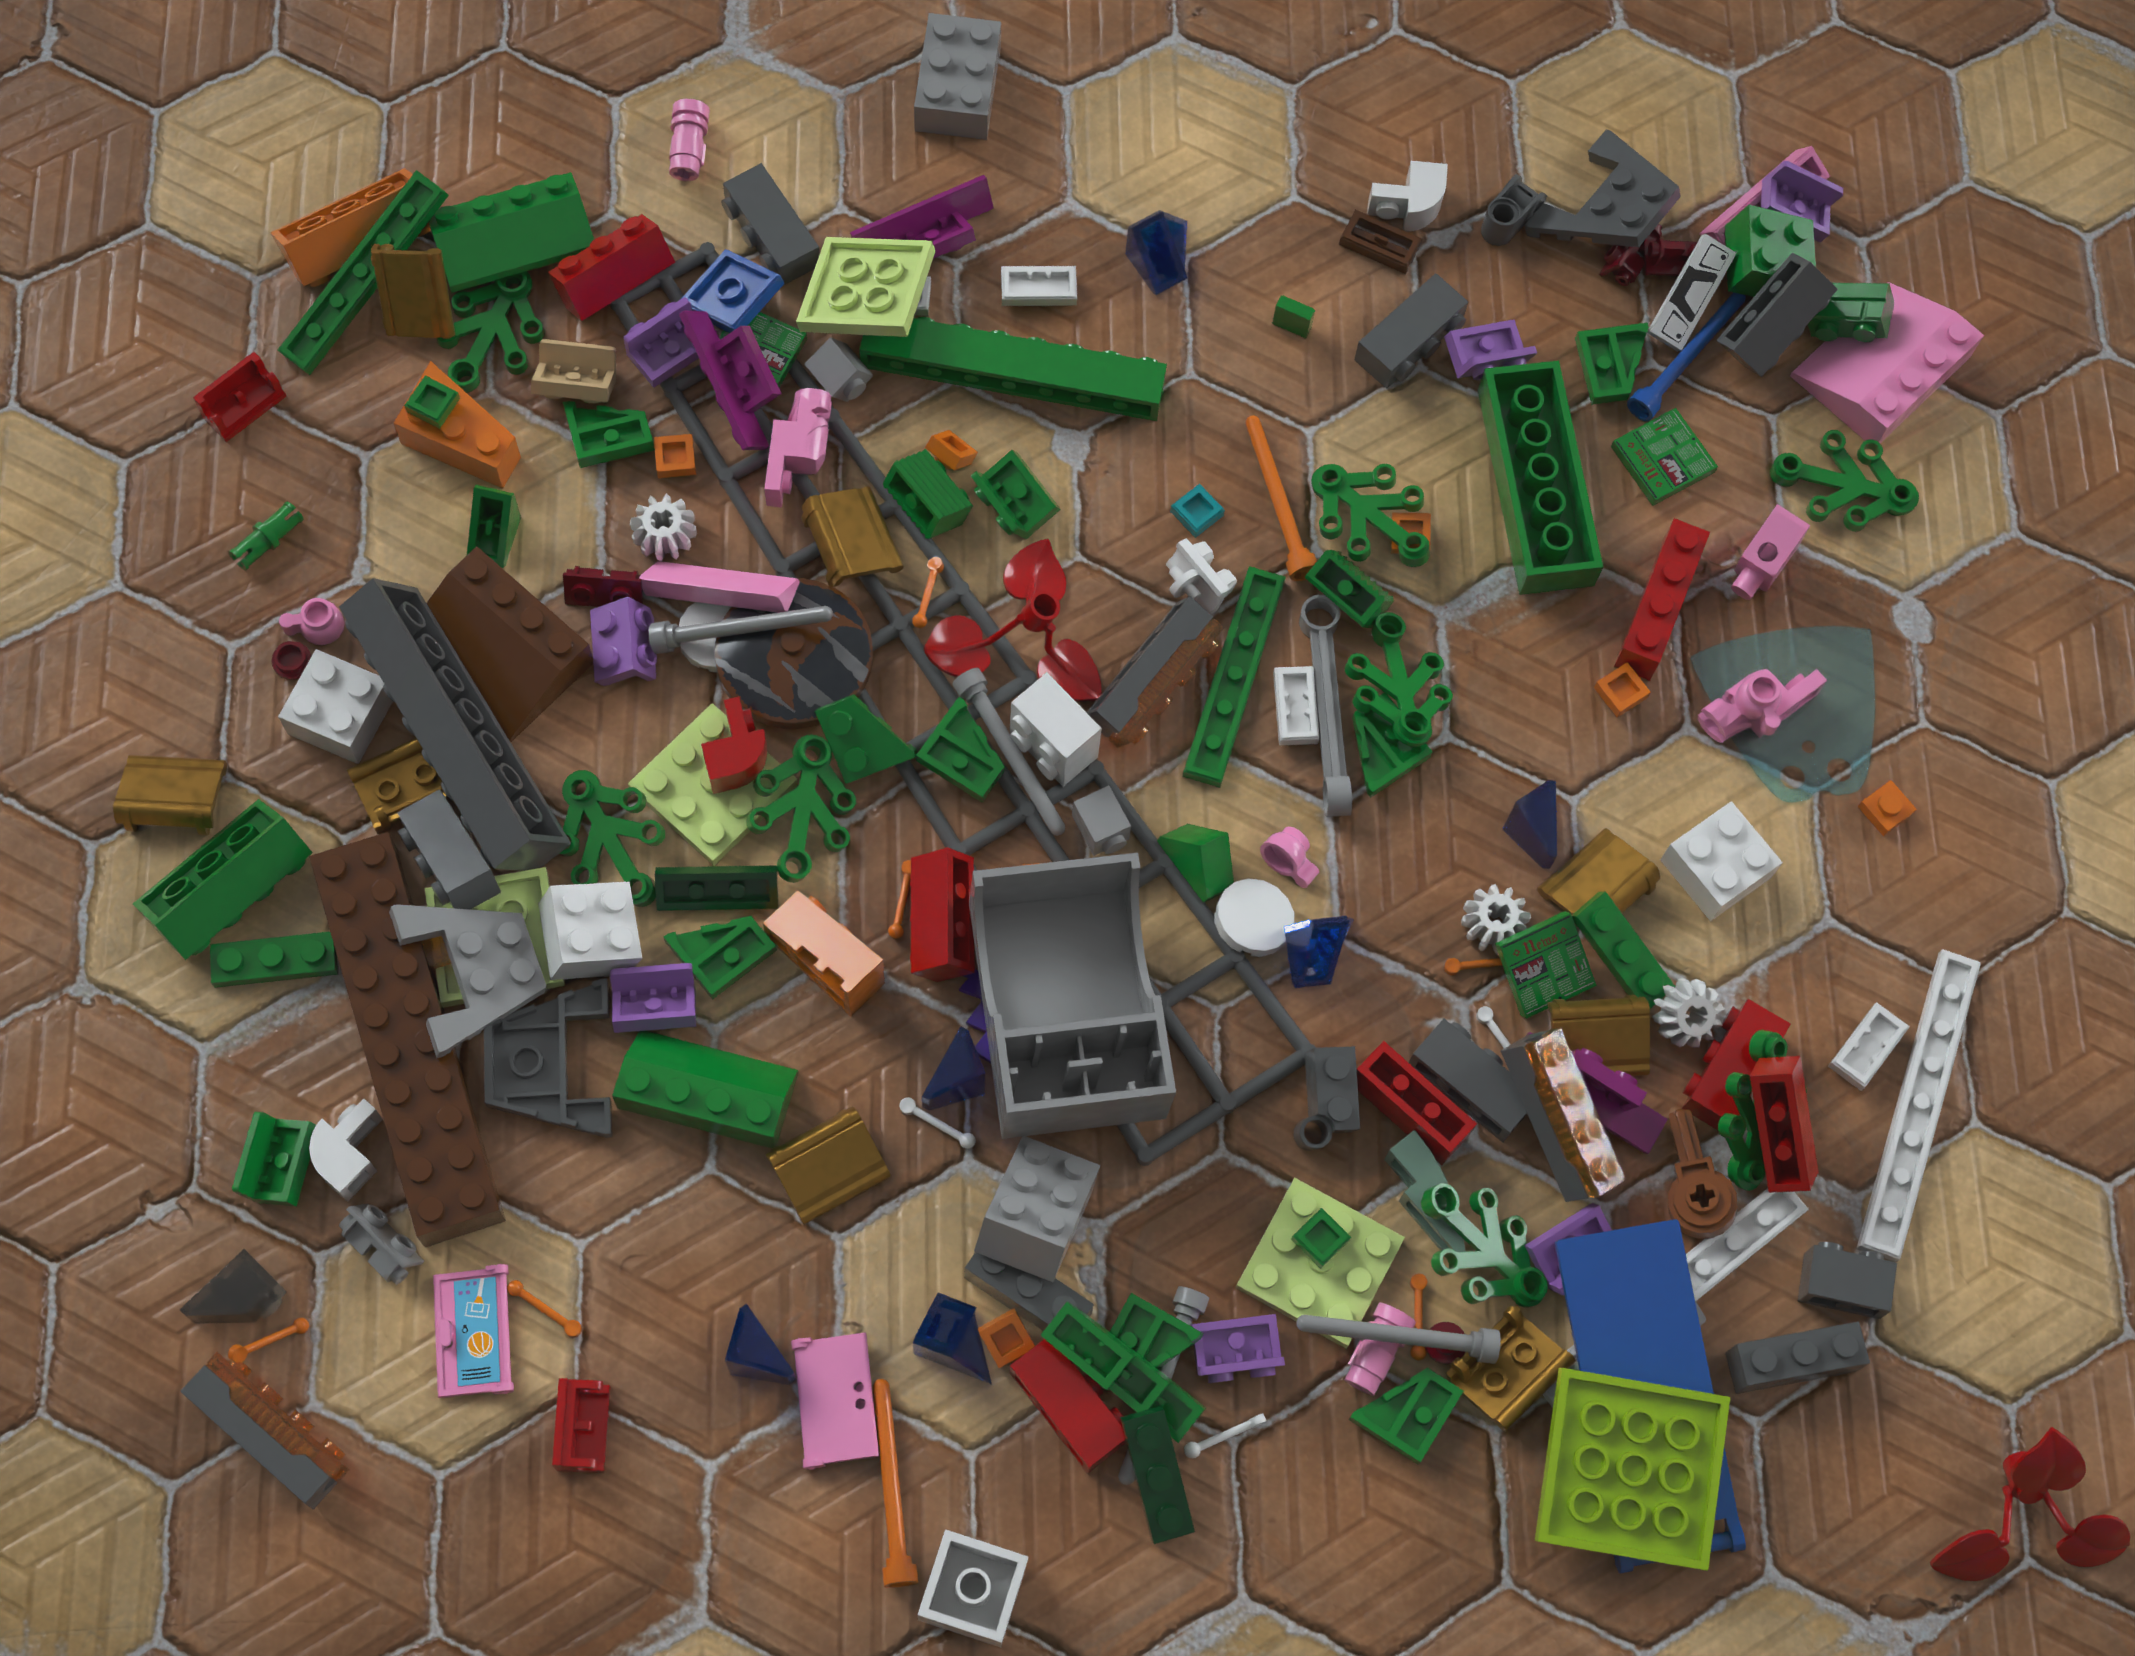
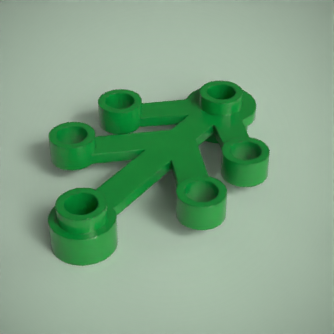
M525 271L495 280L494 284L471 292H458L452 297L451 304L454 313L458 317L465 319L454 322L455 335L449 339L436 338L439 346L451 349L459 343L460 337L480 331L467 357L455 360L448 368V377L466 393L472 392L478 387L480 383L479 368L496 335L505 353L504 362L507 371L511 374L519 375L527 370L528 359L526 353L519 349L506 318L512 305H514L522 321L520 331L524 341L535 344L544 338L543 324L539 319L535 318L527 299L533 289L532 279L528 272ZM511 284L520 285L515 289H508ZM496 300L491 310L472 316L477 305ZM463 301L470 303L465 308L458 307V304ZM531 327L538 328V331L534 334L526 332ZM514 358L522 359V362L518 365L510 364ZM464 376L471 377L467 382H459Z
M1838 430L1826 432L1820 442V448L1824 454L1832 458L1842 473L1803 464L1801 459L1793 453L1780 454L1770 468L1772 480L1782 487L1793 486L1801 479L1839 489V491L1827 497L1815 496L1811 499L1806 508V514L1815 522L1826 520L1831 512L1861 496L1877 499L1866 507L1854 505L1848 509L1843 518V523L1848 530L1854 532L1861 531L1868 522L1885 513L1894 516L1908 514L1915 509L1919 501V493L1916 487L1908 480L1898 479L1894 476L1881 458L1883 454L1882 445L1872 439L1864 441L1857 451L1858 460L1870 467L1879 483L1867 480L1845 450L1846 438ZM1827 440H1835L1839 446L1833 447ZM1864 449L1872 450L1875 456L1867 455ZM1783 463L1790 464L1794 470L1786 469ZM1895 492L1901 493L1906 499L1898 498ZM1820 505L1824 508L1825 512L1819 513L1813 506ZM1851 515H1858L1862 522L1853 521Z
M1327 464L1319 467L1313 473L1311 479L1312 489L1317 496L1323 499V516L1319 520L1320 533L1324 538L1336 539L1343 532L1342 519L1338 515V500L1340 499L1350 507L1351 538L1347 542V552L1350 559L1361 562L1366 560L1371 554L1370 541L1366 535V521H1368L1398 545L1399 558L1403 564L1409 567H1419L1428 561L1430 557L1428 539L1418 532L1408 533L1380 511L1405 509L1408 512L1419 511L1424 506V492L1420 487L1410 485L1405 487L1401 493L1360 495L1353 489L1375 486L1380 490L1393 488L1396 484V471L1392 465L1380 464L1375 467L1373 472L1347 473L1339 465ZM1383 474H1388L1391 476L1387 480H1381L1378 478ZM1327 479H1336L1332 483L1325 482ZM1409 496H1416L1419 498L1417 501L1414 502L1406 500ZM1329 523L1337 524V527L1334 529L1325 528ZM1411 544L1420 545L1418 548L1415 549L1408 547ZM1357 545H1362L1365 547V549L1362 551H1354L1353 547Z
M1385 612L1377 617L1371 633L1374 642L1383 647L1390 676L1372 665L1370 660L1360 653L1352 654L1348 658L1344 670L1349 678L1353 680L1365 678L1395 699L1398 709L1380 698L1378 692L1373 687L1367 685L1357 689L1352 702L1358 711L1364 713L1374 711L1393 725V733L1400 742L1411 747H1419L1429 741L1432 735L1431 719L1438 711H1444L1448 708L1453 694L1447 686L1436 684L1430 689L1426 702L1419 709H1416L1413 697L1429 679H1435L1439 676L1444 667V661L1436 653H1425L1418 664V668L1408 678L1399 642L1406 630L1405 622L1397 614ZM1426 663L1432 664L1435 668L1429 667ZM1353 664L1359 665L1362 669L1355 668ZM1435 695L1441 696L1444 700H1439ZM1361 697H1366L1371 702L1365 701Z
M817 735L801 737L793 747L792 758L772 770L761 771L753 781L755 792L760 796L768 797L774 794L780 782L801 771L797 788L765 808H755L746 820L747 827L751 832L763 834L772 826L773 821L794 809L788 848L777 861L779 876L790 883L803 880L812 868V860L805 851L810 814L824 832L823 842L829 851L840 852L850 842L848 830L838 824L816 792V779L818 777L832 795L830 807L838 815H846L855 807L856 796L851 790L845 788L831 768L832 751L830 745L824 738ZM811 750L815 752L817 761L809 760L805 755V751ZM768 778L772 782L773 787L771 789L764 788L760 783V779ZM837 797H845L849 802V807L840 806ZM761 815L764 817L766 826H758L754 821V816ZM832 833L839 834L842 837L843 843L841 845H837L832 841ZM786 862L795 863L798 867V873H790L786 868Z
M587 770L573 772L566 778L562 788L563 798L569 805L563 831L567 837L571 838V845L559 854L565 857L576 854L580 847L577 835L585 813L591 822L581 864L576 865L571 871L573 884H593L598 882L597 867L604 845L624 882H630L631 893L634 883L638 881L642 883V890L638 894H632L633 905L638 907L650 905L656 899L655 881L648 875L638 872L618 835L639 839L649 846H658L665 839V829L654 820H646L643 823L606 816L599 803L620 805L626 811L635 814L645 808L647 803L645 794L635 787L619 790L602 786L600 779ZM585 783V792L577 796V787L579 784ZM633 794H637L638 802L634 806L629 807L628 798ZM656 827V836L648 840L646 837L648 829ZM585 870H589V879L581 883L579 880L580 874Z
M1767 1030L1757 1031L1752 1036L1749 1044V1053L1755 1062L1759 1058L1785 1057L1788 1050L1786 1040L1779 1033ZM1733 1072L1728 1076L1725 1088L1727 1094L1733 1097L1740 1115L1725 1113L1719 1120L1718 1131L1726 1139L1733 1154L1727 1168L1730 1181L1735 1183L1739 1189L1751 1191L1757 1188L1766 1174L1754 1099L1752 1101L1750 1096L1752 1093L1750 1075ZM1746 1129H1747L1748 1133H1747V1138H1746V1143H1745V1141H1744V1139H1743V1135H1744V1133H1745V1131H1746Z
M1440 1183L1428 1188L1421 1200V1207L1424 1213L1436 1220L1443 1219L1476 1250L1456 1252L1451 1248H1446L1434 1253L1431 1259L1433 1270L1440 1276H1447L1461 1269L1495 1268L1505 1279L1486 1281L1483 1277L1476 1276L1462 1283L1461 1294L1466 1302L1476 1304L1490 1297L1510 1296L1521 1307L1529 1308L1538 1305L1547 1293L1548 1284L1545 1275L1539 1269L1531 1267L1529 1253L1524 1246L1527 1244L1526 1235L1528 1230L1524 1219L1518 1215H1513L1503 1219L1499 1224L1496 1209L1498 1207L1497 1194L1491 1188H1482L1473 1192L1469 1200L1472 1210L1481 1216L1482 1233L1458 1210L1460 1206L1459 1196L1451 1185ZM1481 1196H1483L1487 1202L1486 1207L1483 1205L1481 1201ZM1510 1224L1515 1227L1516 1234H1513ZM1502 1239L1511 1244L1513 1261L1505 1255ZM1443 1257H1446L1448 1260L1449 1268L1444 1265ZM1473 1284L1478 1289V1296L1473 1291Z

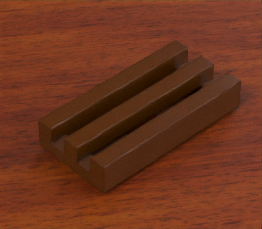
M1355 209L1340 238L1339 245L1406 274L1423 239ZM1356 225L1362 226V227H1364V228H1366V229H1368V230H1371V231H1373V232H1375V233H1377V234L1373 235V234H1371V233H1369V232H1366V231H1364V230H1362V229H1360V228H1357ZM1389 239L1409 247V250L1389 242Z

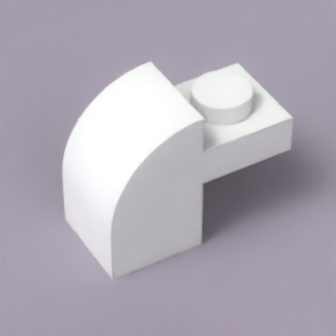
M1411 161L1406 178V186L1372 183L1367 215L1378 216L1382 219L1404 218V231H1415L1426 227L1433 222L1440 211L1447 184L1448 164Z
M365 1099L358 1105L352 1104L346 1108L339 1116L337 1121L339 1124L334 1129L321 1119L314 1128L310 1139V1157L315 1169L326 1183L347 1202L377 1172L372 1163L356 1149L364 1138L383 1120L377 1110Z

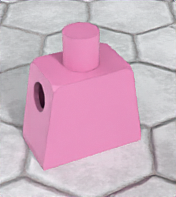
M1777 504L1742 554L1734 570L1739 576L1732 584L1731 589L1738 596L1746 600H1750L1758 588L1767 592L1799 547L1810 525Z

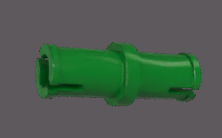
M286 501L263 523L258 521L252 527L253 532L236 547L228 551L230 557L234 561L247 551L248 554L237 563L241 569L246 571L269 549L275 550L280 545L279 540L304 520L302 514L298 511L285 520V517L296 508L293 504Z

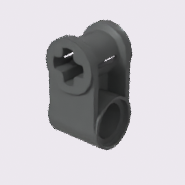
M1514 175L1489 204L1481 226L1482 237L1492 245H1506L1523 228L1542 204L1545 203L1547 195L1543 192L1538 194L1522 182L1520 175Z

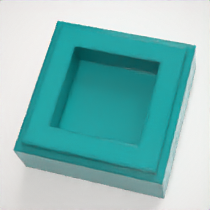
M1198 484L1172 504L1170 512L1196 538L1224 516L1225 510L1201 484Z

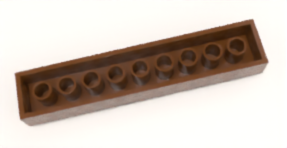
M389 832L309 856L417 1238L426 1248L505 1222L506 1219L456 1048H452L451 1052L445 1056L436 1058L426 1027L428 1018L443 1015L445 1011L440 1003L439 990L424 940L400 946L389 913L393 905L414 906L398 850Z

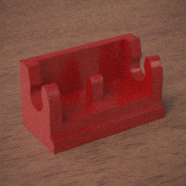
M252 352L195 395L193 399L204 420L225 442H228L287 396L282 390L276 375L273 372L269 373L261 358L255 352Z
M559 1378L552 1466L556 1471L604 1473L610 1385H603V1381Z

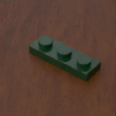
M777 865L655 868L657 911L778 909Z
M1158 1406L1120 1417L1152 1542L1157 1544L1194 1533L1195 1529L1163 1407Z

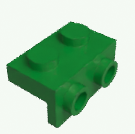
M1014 450L1009 451L984 474L975 471L971 475V478L977 484V487L974 489L976 495L988 507L991 504L999 513L996 521L1010 536L1014 533L1028 539L1061 510L1018 452Z
M254 1112L235 1174L232 1191L256 1203L297 1207L310 1161V1139L316 1124L310 1121L276 1119L264 1112Z

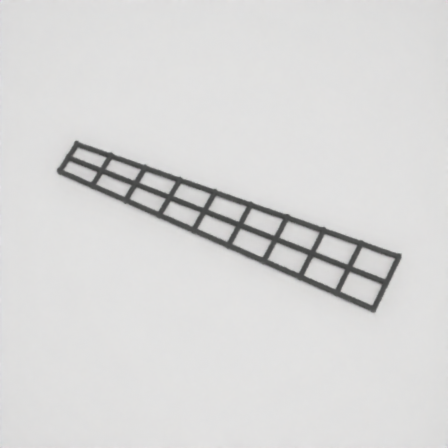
M710 242L703 243L696 251L675 261L671 266L610 303L611 309L615 311L626 331L628 332L634 325L639 323L628 306L629 303L659 287L662 288L671 302L679 301L684 294L674 279L705 262L710 267L719 257L714 245ZM796 358L788 373L800 389H819ZM700 364L676 378L671 376L660 383L665 396L670 400L689 433L693 435L694 441L770 562L776 576L797 578L793 571L821 556L816 542L784 558L737 480L768 464L773 425L762 408L755 411L754 414L769 447L765 450H759L728 467L682 393L687 388L708 378L702 371ZM831 405L828 429L833 431L885 501L879 505L884 520L895 514L928 560L933 557H939L944 564V569L939 574L950 589L929 601L925 615L927 620L954 604L961 602L987 638L1000 630L969 589L968 583L963 581L932 538L925 539V534L921 533L920 528H917L915 522L911 521V517L907 516L906 511H902V506L897 504V500L893 499L892 494H888V489L883 486L886 477L842 420L839 411ZM792 473V481L805 500L810 496L820 495L807 475ZM875 574L858 576L890 623L871 634L873 651L899 637L949 710L957 700L958 695L941 670L928 659L924 652L923 644L913 631L915 626L912 624V618L918 614L920 607L903 616ZM1005 635L992 645L1017 678L987 695L994 708L1023 693L1038 680L1036 674L1029 669ZM864 688L859 699L868 706L869 711L874 716L880 717L885 721L869 693ZM974 704L967 707L974 721L981 717ZM938 724L906 742V744H911L918 753ZM987 739V742L990 745L991 749L995 750ZM1096 759L1064 787L1059 783L1045 793L1050 801L1055 805L1095 781L1100 789L1109 785L1131 824V831L1154 860L1140 869L1139 888L1164 874L1224 954L1221 958L1162 994L1150 978L1154 994L1161 995L1166 1030L1203 1082L1215 1103L1150 1144L1146 1143L1135 1123L1117 1125L1137 1157L1138 1163L1142 1166H1148L1158 1157L1226 1114L1232 1113L1234 1109L1304 1066L1305 1052L1316 1047L1308 1041L1245 957L1244 951L1238 952L1232 949L1220 937L1214 923L1212 911L1206 903L1201 901L1159 845L1158 839L1104 769L1103 763ZM907 760L895 765L945 848L949 847L970 856L1021 824L1026 823L1052 862L1070 860L1040 817V813L1032 800L1029 801L1006 766L998 783L1016 810L960 842L911 761ZM1234 968L1296 1052L1229 1093L1171 1007Z

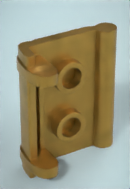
M374 244L371 248L372 266H374L383 315L382 322L386 335L424 338L453 337L455 329L441 249L432 248L427 251L394 250L392 244L381 246L380 244Z
M866 486L864 488L813 495L807 498L801 506L803 510L801 520L804 527L810 528L828 571L826 581L829 586H839L847 578L886 571L897 573L903 570L904 565L871 487Z
M417 738L346 769L376 833L383 830L387 831L392 826L401 823L397 812L439 789L447 801L451 800L444 793L441 787L442 780L435 768L430 766L422 755L423 748Z
M129 755L113 805L115 822L123 824L125 830L136 832L138 825L193 827L197 829L199 835L208 836L210 828H214L213 811L222 778L227 773L226 760Z
M1605 828L1537 888V891L1545 900L1550 899L1564 911L1571 914L1575 913L1598 892L1606 891L1621 913H1623L1643 894L1650 895L1656 889V882L1661 878L1658 867L1652 861H1649L1648 858Z
M1626 995L1625 998L1581 1001L1554 999L1553 1002H1548V1009L1551 1013V1034L1559 1051L1565 1054L1575 1049H1588L1599 1055L1603 1059L1602 1064L1614 1072L1619 1070L1631 1076H1646L1650 1074V1007L1645 997Z
M853 1106L839 1111L836 1116L781 1146L777 1145L765 1154L803 1225L891 1177L864 1122Z
M1517 1305L1514 1307L1509 1306L1503 1312V1318L1491 1328L1500 1332V1352L1495 1364L1477 1362L1476 1357H1470L1467 1352L1461 1359L1457 1357L1450 1364L1451 1368L1446 1372L1448 1381L1464 1391L1462 1395L1505 1432L1557 1381L1558 1368L1569 1369L1576 1362V1359L1570 1352L1560 1348L1524 1317Z

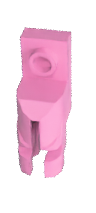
M814 388L798 390L795 392L788 420H773L764 488L767 506L782 507L784 493H791L792 473L817 474L826 456L829 431L828 422L832 405L829 392Z
M1768 669L1756 671L1726 690L1721 699L1717 698L1704 707L1698 715V721L1705 732L1720 743L1748 728H1751L1761 738L1765 734L1761 732L1760 721L1747 718L1736 706V691L1745 679L1753 675L1765 673L1773 676L1778 681L1782 697L1776 714L1781 718V722L1816 697L1827 682V679L1816 669L1806 677L1801 673L1784 686Z

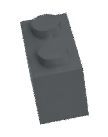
M1819 1242L1818 1245H1813L1804 1253L1798 1302L1875 1319H1881L1891 1312L1897 1262L1884 1260L1885 1256L1874 1251H1860L1859 1254L1843 1251L1844 1247L1842 1245L1832 1242Z

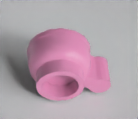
M322 598L308 600L302 606L300 614L292 615L285 613L279 618L280 626L286 635L292 636L296 633H302L307 641L315 645H326L334 642L342 634L345 624L343 615L335 604Z
M1769 674L1753 675L1745 679L1737 689L1735 695L1736 706L1747 718L1760 721V729L1763 734L1769 736L1776 732L1781 723V718L1776 714L1782 697L1780 685Z
M1285 827L1282 832L1272 834L1260 847V853L1268 866L1281 875L1291 876L1296 884L1302 888H1307L1319 874L1317 866L1306 858V852L1310 848V843L1307 837L1296 828Z

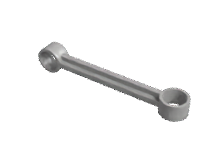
M1314 595L1308 598L1302 606L1299 626L1302 632L1310 638L1324 777L1323 807L1326 817L1350 816L1352 811V790L1350 778L1347 776L1333 641V634L1337 629L1340 617V609L1325 595ZM1312 609H1323L1330 613L1333 622L1327 626H1316L1309 622L1306 614Z

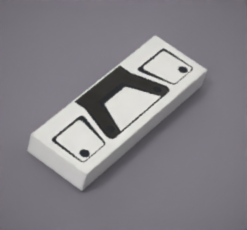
M1701 235L1647 333L1677 352L1682 351L1737 253L1709 235Z

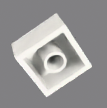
M316 649L278 718L288 735L359 764L393 701L384 692V682L379 675Z
M1045 673L1011 702L1010 737L1021 752L1029 751L1037 760L1036 764L1039 770L1049 780L1055 778L1064 787L1098 758L1102 728L1048 673Z
M1732 801L1671 843L1660 859L1710 922L1771 879L1783 863Z
M630 882L550 886L538 903L550 980L610 976L611 969L636 967L642 959Z
M945 1529L920 1605L918 1620L1001 1647L1029 1557Z

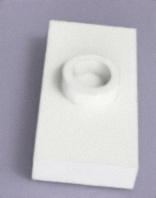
M1001 266L1002 306L1077 305L1076 266Z
M1314 667L1274 668L1273 677L1279 745L1318 744L1319 727Z
M1876 1002L1828 1067L1862 1091L1910 1026Z

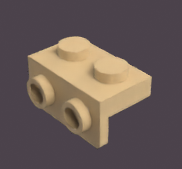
M549 339L541 340L539 344V364L531 380L532 394L544 395L549 399L575 398L581 399L586 403L608 402L616 383L615 347Z

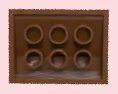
M475 547L446 575L427 601L428 607L510 743L594 664L590 645L478 547Z

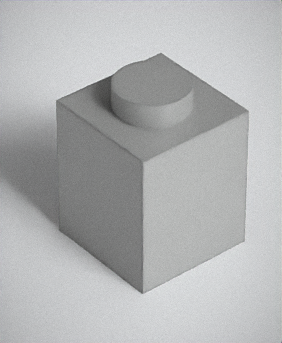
M831 337L805 363V366L824 389L830 393L831 397L846 402L860 396L866 389V383L873 377V374L847 343Z
M1109 785L1073 802L1072 817L1093 856L1103 851L1105 854L1114 853L1127 844L1126 841L1130 837L1131 824Z

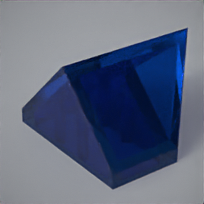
M1161 210L1128 227L1125 252L1128 259L1155 295L1188 278L1185 272L1187 220Z
M1553 780L1546 781L1516 801L1503 827V830L1544 869H1550L1557 857L1556 781Z
M1339 916L1311 919L1284 926L1291 980L1295 988L1331 984L1342 945L1354 921L1353 918Z
M960 1026L922 1095L923 1108L931 1111L985 1094L986 1072L968 1029Z
M937 1293L915 1335L913 1353L992 1384L975 1317L977 1307Z
M747 1303L739 1308L725 1357L730 1375L786 1385L792 1384L796 1381L794 1371Z

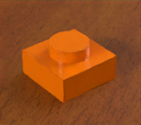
M950 430L932 435L925 446L929 452L935 455V460L940 461L945 468L953 470L971 465L978 454L974 448Z
M692 434L654 437L658 478L696 475Z
M1392 512L1391 519L1408 533L1418 532L1424 535L1430 545L1431 513ZM1391 540L1390 554H1399L1398 545ZM1411 544L1408 547L1415 549L1418 548L1420 545Z
M1628 662L1598 680L1594 686V689L1617 718L1646 700L1651 693Z
M1892 780L1888 781L1858 805V808L1883 837L1912 816L1917 810Z
M1015 1308L978 1328V1332L998 1368L1019 1358L1035 1346Z

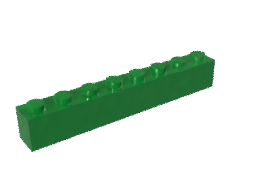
M928 317L913 318L907 337L863 335L859 349L860 360L871 370L1157 421L1167 368V364L1160 363L1149 357L1139 359L1126 357L1115 351L1106 350L1099 352L1084 349L1077 344L1060 345L1049 343L1039 337L1022 338L1010 336L1008 333L1000 330L988 332L973 329L969 325L961 323L954 325L939 323Z

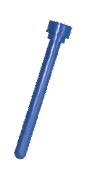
M1733 292L1650 387L1646 386L1643 389H1638L1629 398L1627 407L1636 418L1642 421H1650L1661 408V396L1745 302V295Z

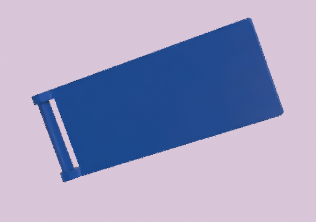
M1677 1219L1560 1239L1555 1242L1579 1371L1714 1394L1680 1223ZM1724 1447L1715 1520L1724 1519L1725 1532L1713 1534L1711 1552L1729 1549L1733 1553L1745 1550L1746 1542L1738 1517ZM1614 1555L1615 1565L1620 1574L1632 1572L1634 1566L1656 1563L1654 1561Z

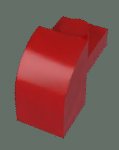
M739 696L724 700L731 737L701 744L713 794L741 788L751 783L763 770L766 763L767 744L764 729L755 731L750 708L742 710Z

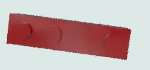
M1673 519L1652 567L1614 667L1619 668L1628 662L1639 677L1651 680L1667 646L1710 535L1709 531L1681 520Z

